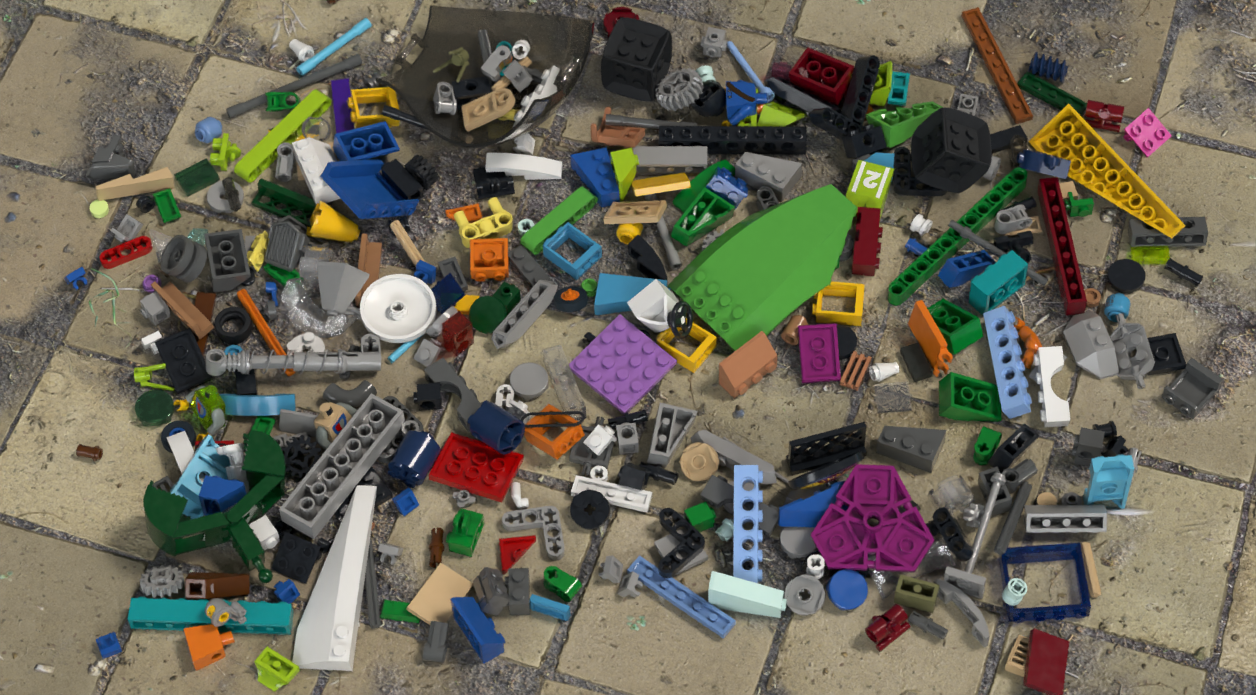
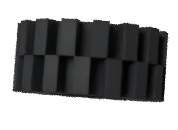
M415 155L404 165L405 169L420 183L423 190H427L439 178L435 167H432V164L428 163L426 158L423 159L421 155Z

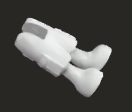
M243 443L217 447V454L226 455L229 458L231 466L225 467L228 480L237 479L244 482L246 493H248L250 487L246 471L242 470V466H244Z

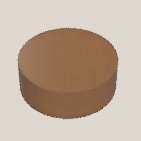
M1094 288L1085 289L1086 307L1093 308L1098 306L1101 299L1100 292Z

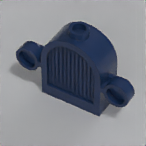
M1027 149L1019 152L1016 158V163H1019L1020 168L1067 179L1071 163L1070 160Z

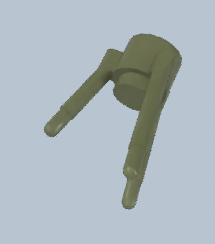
M463 47L449 51L448 54L452 55V58L434 69L433 73L440 71L451 63L456 66H462L456 82L459 83L466 67L469 65V54Z

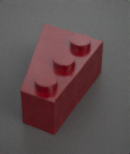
M858 207L852 274L875 276V269H879L880 258H876V255L881 252V242H878V238H882L883 227H879L880 208Z

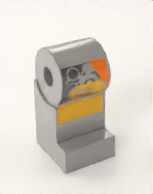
M507 46L496 48L482 65L481 70L483 74L494 82H498L502 78L500 72L513 60L510 49Z

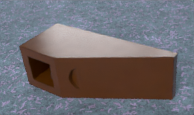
M190 572L185 579V598L210 599L250 594V574Z

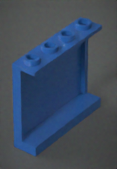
M380 159L328 162L320 176L359 219L412 215L419 202L418 199L405 200L379 173L384 165Z

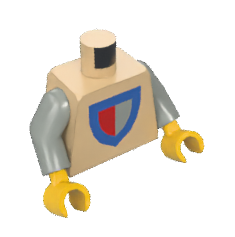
M329 402L320 405L319 409L321 412L314 420V425L316 429V442L325 451L358 411L349 404Z

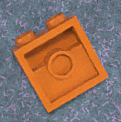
M508 238L470 239L471 279L483 282L487 278H494L496 281H503L505 278H509Z

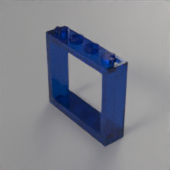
M1080 543L1007 548L1002 556L998 557L1003 590L1010 581L1007 564L1073 560L1081 603L1014 609L1013 605L1005 602L1008 622L1022 623L1030 620L1041 622L1045 619L1063 620L1071 617L1081 619L1089 616L1091 603Z

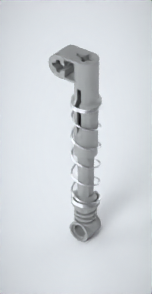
M374 334L364 335L361 338L360 352H347L344 349H338V352H330L328 349L326 352H312L310 349L307 352H293L291 349L288 355H276L274 350L271 351L270 355H258L257 351L254 350L251 355L249 350H242L237 355H235V352H233V355H230V353L225 355L220 349H211L206 353V372L212 376H219L226 369H228V372H230V369H233V372L237 369L242 374H249L251 369H260L263 374L268 369H279V372L284 374L287 368H293V371H298L300 374L303 371H316L318 374L322 371H334L336 374H342L346 371H381L380 339Z

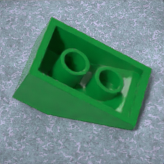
M941 299L927 308L947 342V350L951 354L955 355L961 352L964 348L983 337L979 317L955 304Z
M950 372L939 381V416L960 421L1000 422L1001 402L997 385Z

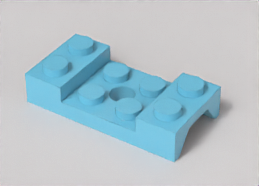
M209 434L203 438L194 452L195 454L170 490L171 494L175 493L176 496L180 495V497H185L188 500L183 514L191 519L203 517L204 515L199 500V493L203 484L199 479V474L205 473L207 476H219L222 479H227L225 467L231 466L226 455L217 454L216 448L220 446L214 442Z
M1120 454L1115 457L1098 456L1092 458L1089 468L1090 481L1083 495L1084 505H1094L1096 501L1112 500L1119 508L1124 509L1134 473L1132 455L1125 456Z

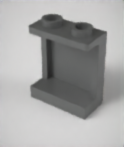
M1191 358L1187 362L1185 370L1169 387L1166 386L1164 388L1162 398L1167 404L1179 409L1183 415L1194 419L1219 392L1223 378Z

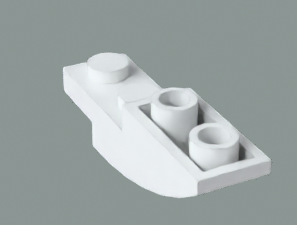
M552 66L550 69H545L541 75V79H543L541 84L537 85L533 93L523 98L521 101L522 108L514 116L515 123L513 128L517 129L531 121L553 100L559 87L553 84L560 70L558 67Z

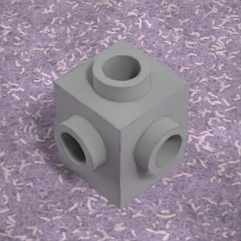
M708 27L706 36H703L701 39L703 55L721 58L722 52L727 49L726 30Z

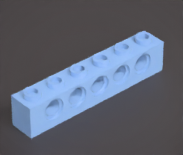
M1005 306L985 312L983 315L1002 412L1009 419L1031 412L1030 404H1032V400L1026 389L1029 385L1023 374L1025 366L1020 359L1022 351L1017 343L1019 336L1013 324L1015 317L1012 311L1009 312Z
M734 465L733 577L759 584L763 579L762 570H759V562L763 561V551L759 550V542H763V530H759V522H763V510H759V502H763V490H759V483H763V471H759L758 465ZM748 482L754 484V488L750 491L743 489V486ZM747 502L754 504L753 509L750 511L743 509L744 504ZM746 522L754 524L751 530L743 529V525ZM745 542H752L754 544L751 550L743 549ZM751 561L754 563V566L751 570L743 569V564Z

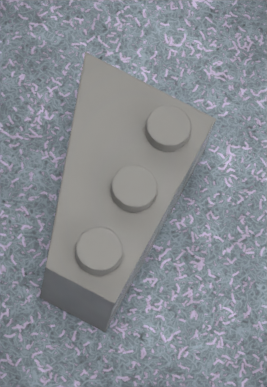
M745 152L735 164V178H741L756 189L761 187L771 188L776 198L780 201L785 199L802 176V163Z
M664 403L659 404L647 464L660 465L663 468L667 467L694 424L698 411Z

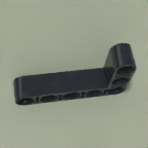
M871 55L857 59L841 114L831 108L813 109L810 113L811 122L842 140L843 136L848 135V131L862 130L880 68L879 58Z

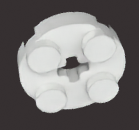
M312 332L298 335L287 344V355L291 349L293 352H303L305 349H310L312 352H326L324 342Z

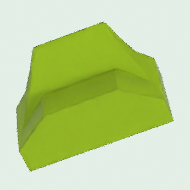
M268 646L254 661L258 669L257 681L274 692L281 686L287 685L300 671L299 666Z

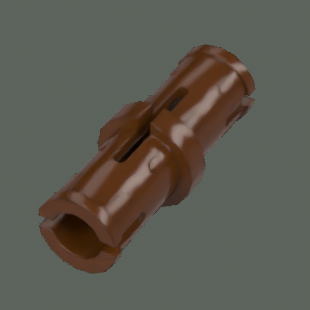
M437 527V533H435V528L431 530L429 566L432 568H436V563L438 565L442 563V552H444L445 548L443 544L444 530Z

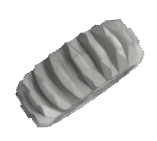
M682 68L681 70L676 69L673 73L670 72L668 76L665 75L664 79L659 80L660 84L656 85L657 89L655 90L658 103L664 109H668V111L672 109L676 111L678 108L682 110L683 107H688L689 104L694 103L695 99H699V95L703 93L704 87L700 75L695 70Z

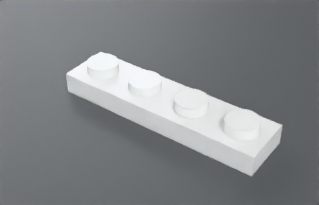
M577 475L571 490V496H575L585 490H595L602 493L611 505L647 513L652 499V492L641 491Z

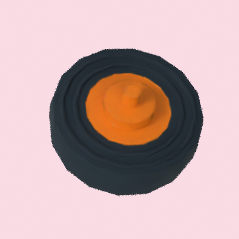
M576 286L562 288L554 295L555 307L563 312L579 311L588 302L586 291Z

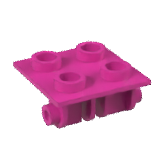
M1147 108L1124 129L1125 133L1123 136L1126 141L1133 140L1148 158L1171 137V134L1152 111Z

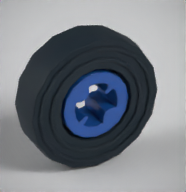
M174 421L164 427L161 433V442L169 453H172L167 437L183 431L186 432L192 448L194 447L196 433L193 426L188 422Z

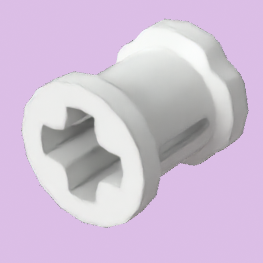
M518 40L512 48L513 56L516 59L525 58L530 51V44L526 40ZM520 46L523 47V52H522V53L519 52V47H520Z
M811 555L807 559V575L817 579L822 578L825 566L824 558L820 555Z

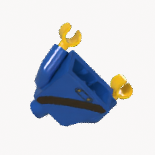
M738 80L737 82L726 81L724 90L726 92L727 119H729V122L723 121L722 126H736L746 117L755 115L757 113L756 104H767V93H756L754 83H748L743 80Z

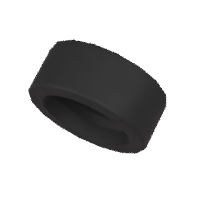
M229 307L223 309L215 318L214 325L218 338L227 344L242 343L252 332L249 314L242 308ZM230 319H240L245 323L242 329L234 333L226 332L222 328L223 324Z

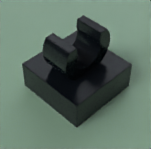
M1121 435L1110 439L1101 454L1104 457H1115L1120 455L1119 451L1122 454L1128 452L1127 447L1123 446L1126 440Z

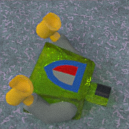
M213 385L197 387L185 396L186 399L175 400L173 405H180L177 411L188 410L190 403V407L206 429L207 433L198 434L196 441H202L208 434L215 436L222 427H225V402L217 392V388Z

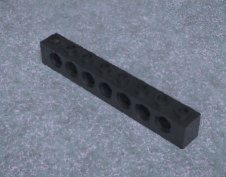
M659 126V146H707V154H744L745 152L753 154H806L807 127Z

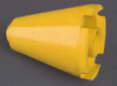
M319 201V204H316L310 218V225L312 226L311 228L307 227L306 235L310 237L351 243L353 240H357L360 234L356 223L323 201Z

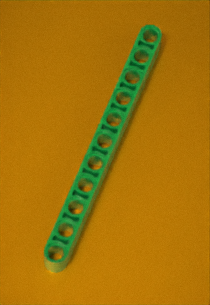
M1020 167L1014 168L964 214L957 223L963 227L967 226L972 229L971 232L977 234L997 215L998 210L1005 208L1026 188L1027 171ZM949 228L890 283L888 302L895 306L905 302L946 263L947 259L952 258L970 239L961 237L959 232Z

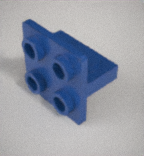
M717 167L715 174L705 188L735 206L736 209L743 198L748 196L747 183L741 178L735 179L731 176L732 173L728 169Z

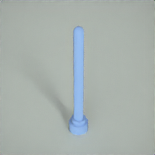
M728 41L727 48L759 90L758 93H767V103L771 102L775 97L771 88L762 84L733 42Z

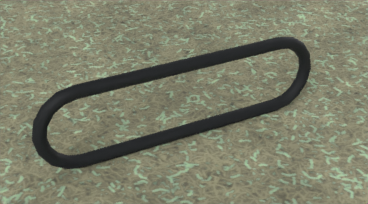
M580 411L531 412L525 414L521 421L523 422L526 417L531 415L580 414L582 416V419L577 423L524 424L527 428L568 427L580 425L584 421L585 415Z

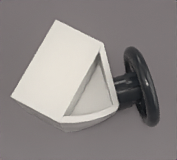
M657 279L627 302L636 318L654 333L662 332L671 327L676 338L684 339L691 331L693 314L690 305L686 301H679L675 294ZM677 327H681L683 333H679Z

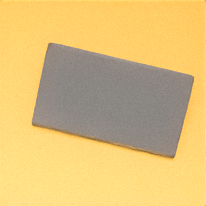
M281 409L280 431L293 434L307 431L310 437H316L314 420L318 415Z

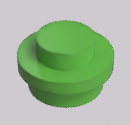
M585 279L581 283L580 288L586 291L588 297L596 295L598 283L594 279Z

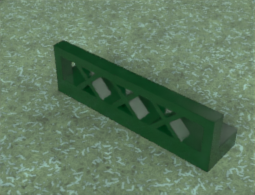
M262 178L257 183L259 192L252 201L253 206L282 218L290 215L306 227L311 228L312 225L307 221V218L311 217L316 206L313 199ZM262 196L270 198V202L261 203L259 201L262 198ZM281 203L286 205V208L281 210L276 209L274 206ZM299 210L302 211V215L293 216L291 212Z

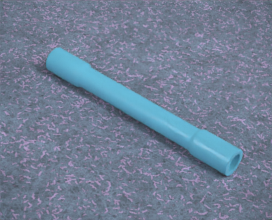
M367 18L361 20L344 35L296 67L298 73L301 76L307 74L328 56L372 26L371 22Z

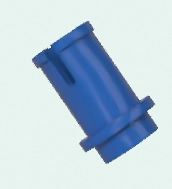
M910 238L905 245L908 252L911 251L918 256L928 249L918 243L916 238Z

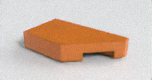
M479 203L445 210L446 217L456 221L454 214L458 211L464 212L469 223L482 219Z

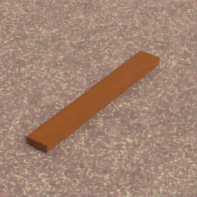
M979 7L963 11L961 16L1015 124L1033 120V114Z

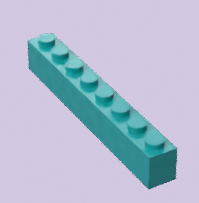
M138 597L131 598L128 622L131 629L184 631L185 628L212 624L211 619L205 614V606L209 602L206 599L188 600L179 598L175 600L164 597L157 599ZM224 600L229 606H231L230 601ZM239 600L237 602L246 610L244 615L247 618L246 622L240 624L238 621L229 619L225 624L217 627L219 632L291 635L294 612L292 604L287 602L268 603L266 601L247 602Z

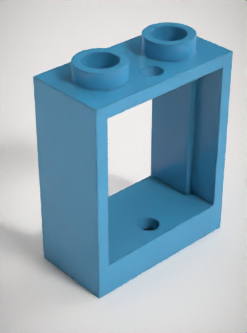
M567 222L564 226L558 228L556 234L544 242L543 256L575 280H578L602 257V247ZM568 238L586 250L573 264L555 252Z

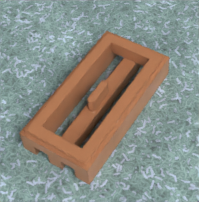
M853 351L840 380V385L858 391L872 357H864V354L858 355L857 352ZM855 360H858L849 381L846 382ZM865 362L856 384L853 385L852 383L861 363Z

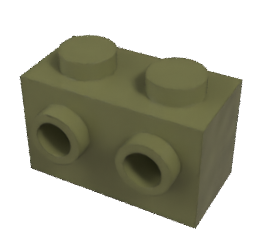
M900 574L895 590L894 603L933 613L940 585Z

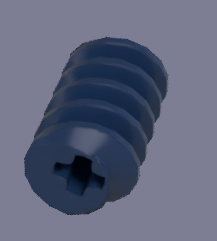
M1035 52L1028 72L1032 69V74L1036 75L1039 71L1040 77H1043L1046 73L1047 79H1050L1053 75L1054 81H1057L1060 77V82L1064 83L1069 65L1066 66V60L1059 64V58L1052 62V56L1045 60V54L1038 58V52Z

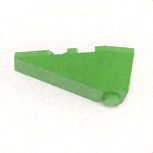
M931 101L912 104V108L895 107L894 111L879 109L866 114V119L869 124L882 127L886 146L892 148L913 136L914 131L936 110L943 107Z

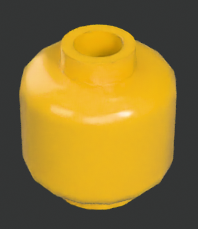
M642 223L619 224L616 235L622 243L629 244L637 235H641L643 225Z

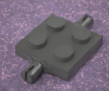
M600 416L596 418L595 426H581L585 436L572 446L569 462L584 465L581 473L584 477L585 474L586 477H589L591 467L603 466L608 469L615 444L612 441L599 456L583 443L598 424L603 426L605 419L603 417L600 419Z

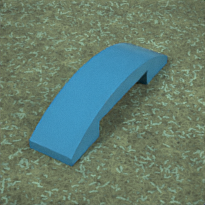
M218 394V407L222 409L225 415L269 416L280 415L281 409L296 411L295 394Z

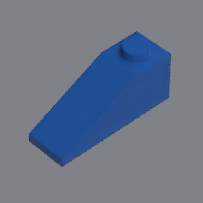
M985 250L947 259L938 276L946 286L953 288L963 285L976 275L983 273L990 264L993 265L996 261Z

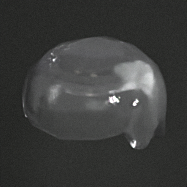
M308 117L302 124L301 131L305 138L310 137L324 143L330 138V124L322 117Z

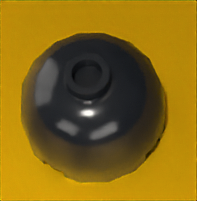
M712 82L713 86L711 87L708 85L704 86L703 93L699 95V99H695L694 103L690 104L699 115L712 117L719 116L724 112L726 92L719 82Z

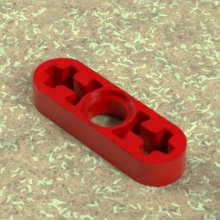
M140 236L105 250L99 257L101 265L106 269H112L149 254L153 249L152 242L149 237ZM125 249L131 250L129 255L121 254Z

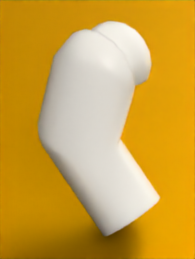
M513 482L511 484V497L515 505L521 510L522 508H528V498H521L520 483Z

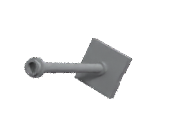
M994 473L991 476L990 480L993 482L972 546L973 555L967 561L965 570L961 571L947 566L944 575L945 582L952 584L967 595L980 599L983 598L985 592L986 578L972 574L1000 486L1005 485L1006 482L1005 476L1001 473Z

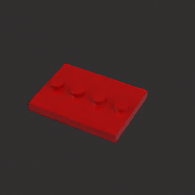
M451 432L429 473V480L460 490H467L470 493L502 503L524 460V455L513 451L508 454H501L481 441Z

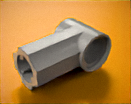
M282 143L277 148L278 158L275 178L281 182H288L292 180L293 165L296 159L293 146L290 143Z

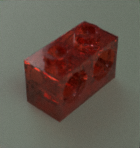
M460 311L442 324L443 345L448 352L458 356L474 344L472 323Z

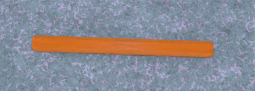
M245 289L238 291V299L270 350H274L276 355H287ZM287 368L285 371L287 376H292L296 373V371H293V368Z

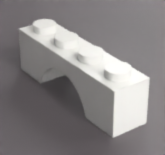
M1062 346L1039 347L1037 353L1034 354V365L1038 366V373H1036V383L1040 384L1038 402L1042 403L1043 409L1040 410V420L1044 421V427L1068 426L1070 423L1069 403L1055 395L1050 382L1051 377L1061 371L1064 366Z

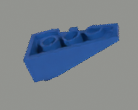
M845 481L831 484L829 489L822 492L820 490L813 492L814 495L809 498H800L780 507L778 525L784 527H816L830 504H834L837 500L836 495ZM845 504L841 507L844 511H847L849 508Z

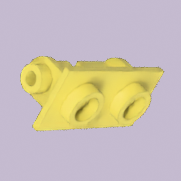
M266 231L255 237L250 247L253 251H248L247 253L249 267L253 266L257 272L264 262L269 241V235Z

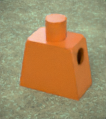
M213 624L184 629L196 671L223 659L226 656L223 646L235 643L231 631L219 634L218 628Z

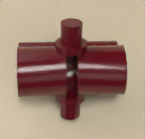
M1088 100L1085 117L1094 118V120H1084L1092 128L1120 132L1121 125L1112 124V122H1122L1125 106Z
M895 604L884 614L873 616L872 623L865 628V632L871 641L878 643L875 647L881 652L911 626L906 621L908 616L905 610L900 605Z

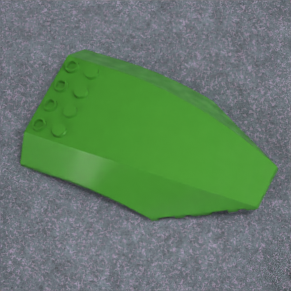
M830 184L756 212L731 227L713 241L668 287L682 301H686L691 309L736 351L761 331L768 336L800 305L831 284L834 269L838 265V258L842 254L847 233L851 229L852 220L858 208Z

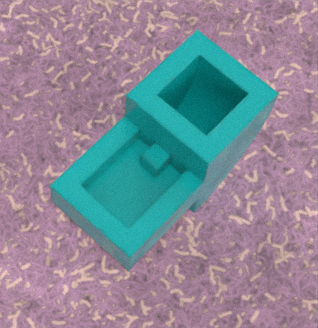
M892 71L888 104L906 106L910 73Z

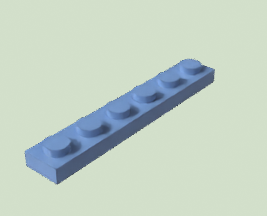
M640 555L627 569L628 574L632 571L639 574L638 581H641L645 586L723 639L735 626L736 620L674 578L662 577L659 574L658 568Z

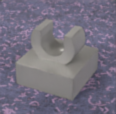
M380 543L378 551L383 552L380 561L385 562L386 556L389 555L391 557L390 564H395L397 562L396 556L402 555L403 547Z
M606 556L605 562L600 564L604 570L598 575L602 579H609L613 584L620 583L623 564L614 556Z
M632 571L623 576L617 594L622 597L629 594L632 597L639 596L640 592L635 590V586L641 588L644 585L641 581H638L639 574Z

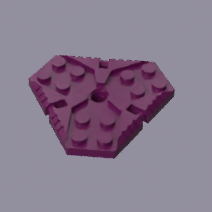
M856 464L837 493V500L834 504H830L811 533V538L816 548L824 558L828 569L867 571V568H875V571L915 573L934 543L932 534L917 507L912 506V498L894 466ZM843 504L849 507L847 511L841 509ZM904 506L906 511L900 513L898 509ZM869 519H876L879 524L872 527L868 525L867 521ZM868 555H876V561L868 560Z

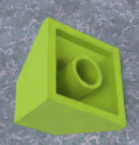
M773 101L763 105L757 126H788L806 117L807 114Z
M632 148L610 152V161L619 189L620 202L624 201L636 175V166L639 165L637 154L634 155Z

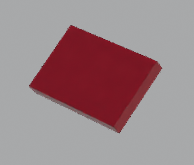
M1035 628L1030 630L1023 685L1048 695H1063L1069 641Z

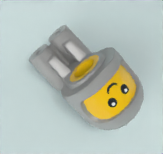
M213 598L205 606V614L211 619L215 627L222 626L229 619L238 621L240 624L246 622L247 618L244 616L246 610L237 601H232L231 606H229L224 600Z

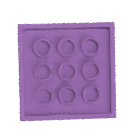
M619 314L568 365V369L624 415L677 364V360Z

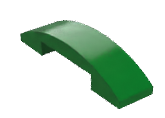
M726 159L711 165L690 181L691 187L682 189L672 201V204L684 213L710 181L717 167L728 169L732 173L731 176L735 175V167Z

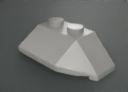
M1093 311L1073 315L1063 331V336L1076 365L1096 375L1100 380L1119 374L1115 348L1101 316Z

